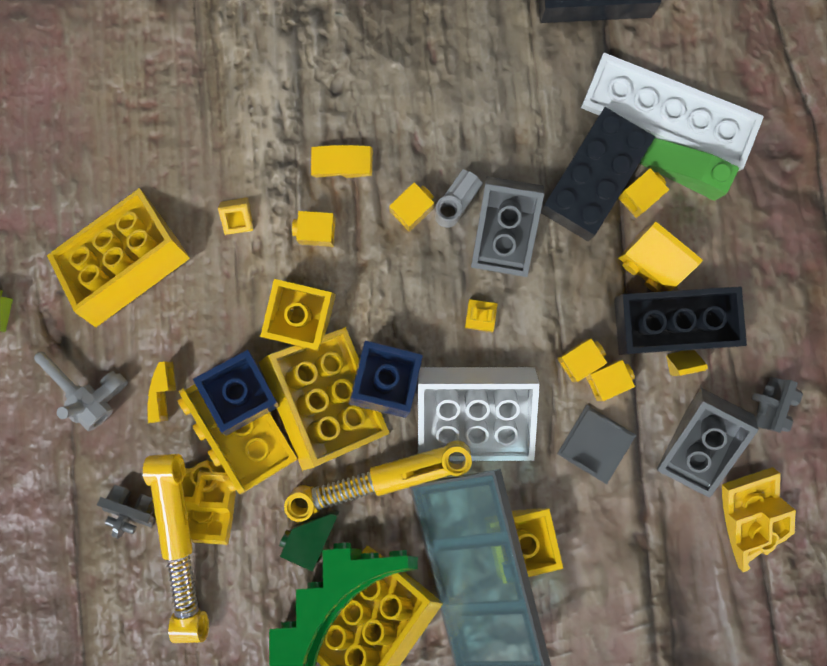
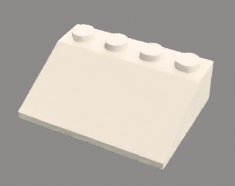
M420 367L418 375V454L446 446L451 441L459 440L470 448L472 461H534L539 398V380L535 367ZM454 452L449 456L450 461H464L465 456L460 452Z

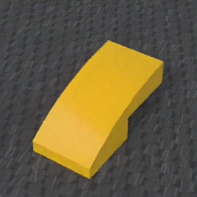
M331 145L311 147V175L316 178L341 175L345 178L372 176L373 148L371 146Z
M159 362L154 371L148 394V423L169 421L165 392L176 391L173 362Z

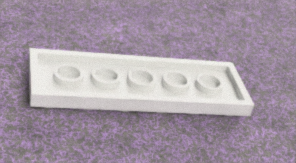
M603 53L581 106L582 109L597 115L602 112L604 107H607L654 135L655 138L713 154L740 167L738 171L744 169L764 118L763 115L607 53Z

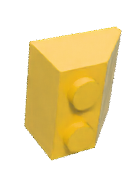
M657 222L639 232L618 258L623 262L622 266L633 275L638 274L646 281V287L653 292L672 291L703 261V259Z
M274 279L260 337L319 351L330 322L336 294Z
M550 509L513 510L512 515L528 577L564 569ZM498 514L486 517L489 532L502 531ZM506 544L492 546L499 576L504 583L515 581L508 580L503 562L510 560Z

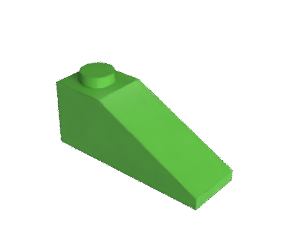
M654 138L639 163L713 201L728 193L740 168L713 154Z

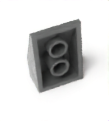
M487 176L471 268L528 277L544 198L543 185Z
M700 388L685 411L657 467V471L711 498L759 429L755 415Z

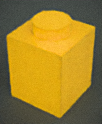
M650 168L625 189L618 199L637 218L670 189L666 186L663 176L658 172H653Z
M414 182L389 205L390 213L410 232L434 209V202L432 201L434 196L425 186L419 187Z
M298 211V219H293L292 236H296V240L300 245L334 247L336 218L333 213Z
M592 338L584 340L557 357V360L572 382H579L607 364L604 358L606 356L604 348L598 341L594 342Z
M623 360L609 363L586 377L596 401H605L635 387L632 381L635 379L634 372L628 363L625 364Z

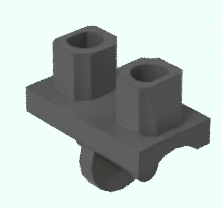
M770 377L768 384L765 385L763 394L753 393L751 399L759 402L756 412L758 428L781 433V431H791L794 421L791 416L787 415L790 405L797 406L800 404L803 393L796 388L797 382Z
M117 485L113 486L106 499L100 497L97 506L101 507L105 512L118 516L117 519L108 516L105 521V525L113 527L112 537L119 539L124 532L134 534L137 526L130 524L129 520L153 528L156 521L152 516L154 513L153 498L140 494L134 508L125 506L131 492Z

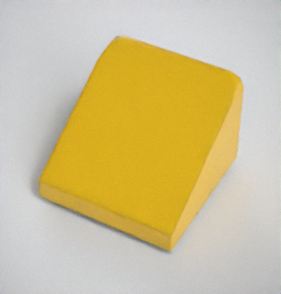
M248 198L220 202L218 211L225 235L253 231Z
M695 350L670 353L666 356L669 372L672 376H681L708 369L706 362Z

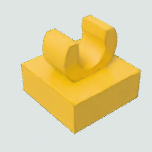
M469 299L464 328L493 333L498 303Z

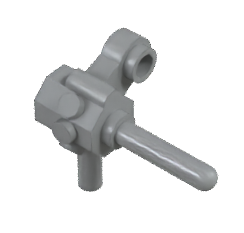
M37 352L34 356V360L66 393L65 397L67 400L63 407L57 409V416L60 419L70 418L71 421L80 423L87 431L94 430L106 421L113 412V409L107 402L120 393L128 384V381L120 373L116 374L112 371L101 379L100 384L102 386L96 391L89 384L82 387L80 385L76 386L44 352Z

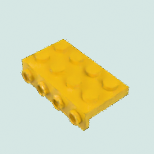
M195 384L187 389L183 388L178 391L182 397L177 400L178 404L186 416L190 413L196 421V424L192 427L201 441L207 439L212 448L207 452L216 467L220 464L223 466L227 473L223 479L231 492L237 490L241 495L298 460L270 412L225 436L219 430Z

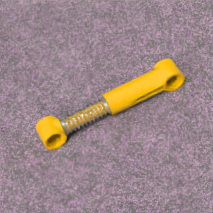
M455 440L440 448L371 467L367 475L363 473L361 477L357 475V478L352 476L351 480L348 477L347 481L342 479L341 483L338 480L337 484L335 482H332V485L328 483L327 487L322 485V488L319 486L314 488L313 486L299 485L293 489L285 500L284 511L291 520L303 522L309 519L313 513L319 512L320 509L322 510L323 507L327 508L328 505L332 507L333 504L337 505L338 502L342 504L343 501L347 502L348 499L352 501L353 498L358 499V496L360 498L363 495L367 497L368 493L372 495L374 492L377 496H381L450 475L462 476L471 468V450L464 442ZM454 452H460L465 456V459L459 464H454L449 460V456ZM302 498L306 500L308 507H298L295 499Z
M180 454L147 456L143 463V478L145 483L151 486L162 558L169 562L167 564V567H169L167 571L170 573L168 576L170 577L169 582H171L170 587L172 588L171 592L174 598L172 601L175 603L173 605L175 610L169 621V638L172 643L204 642L209 632V619L207 613L198 608L197 597L195 596V583L193 581L194 577L191 571V557L189 555L193 552L182 484L185 476L184 459Z

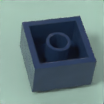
M365 341L361 350L349 405L406 418L411 411L423 355Z
M249 350L193 378L219 430L225 436L279 407Z

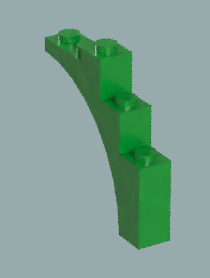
M334 543L333 549L322 550L323 582H308L307 589H296V621L281 622V628L269 629V666H315L326 634L343 608L357 594L376 581L396 573L417 570L418 557L407 556V550L389 551V557L379 558V553H362V549L351 548V543Z

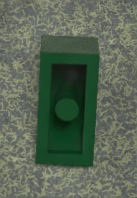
M332 510L296 524L291 531L286 530L279 544L283 548L280 557L313 572L340 512Z

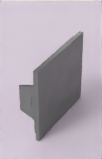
M586 405L557 454L607 485L636 435Z

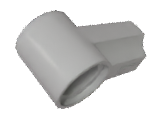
M463 169L445 195L438 200L435 209V219L440 226L450 228L458 223L460 216L483 185L478 176ZM449 206L455 210L456 214L452 217H446L440 210L443 207Z

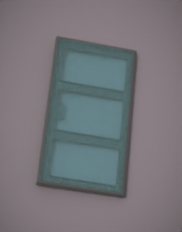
M501 469L436 479L410 487L437 597L443 603L440 609L454 665L551 666Z

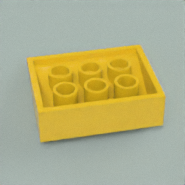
M140 188L47 255L73 311L94 327L102 324L190 259L180 241Z
M346 327L325 334L319 351L295 345L272 353L258 362L267 385L279 405L277 408L302 471L319 466L390 434L381 412L349 405L359 358Z
M367 545L362 553H378ZM405 572L396 573L376 581L357 594L339 613L326 634L318 653L317 662L321 666H400L443 603Z

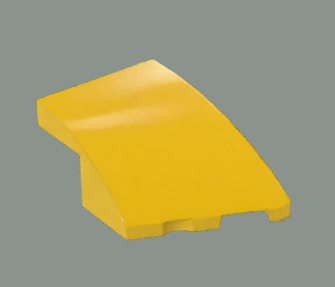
M206 460L198 463L193 468L185 469L182 484L191 542L228 545L236 490L234 492L229 490L223 479L227 473L221 464L216 467L213 461Z
M774 467L722 484V501L726 527L738 568L742 572L750 569L748 563L761 553L768 555L778 544L786 541L795 533L796 510L780 497L781 473Z

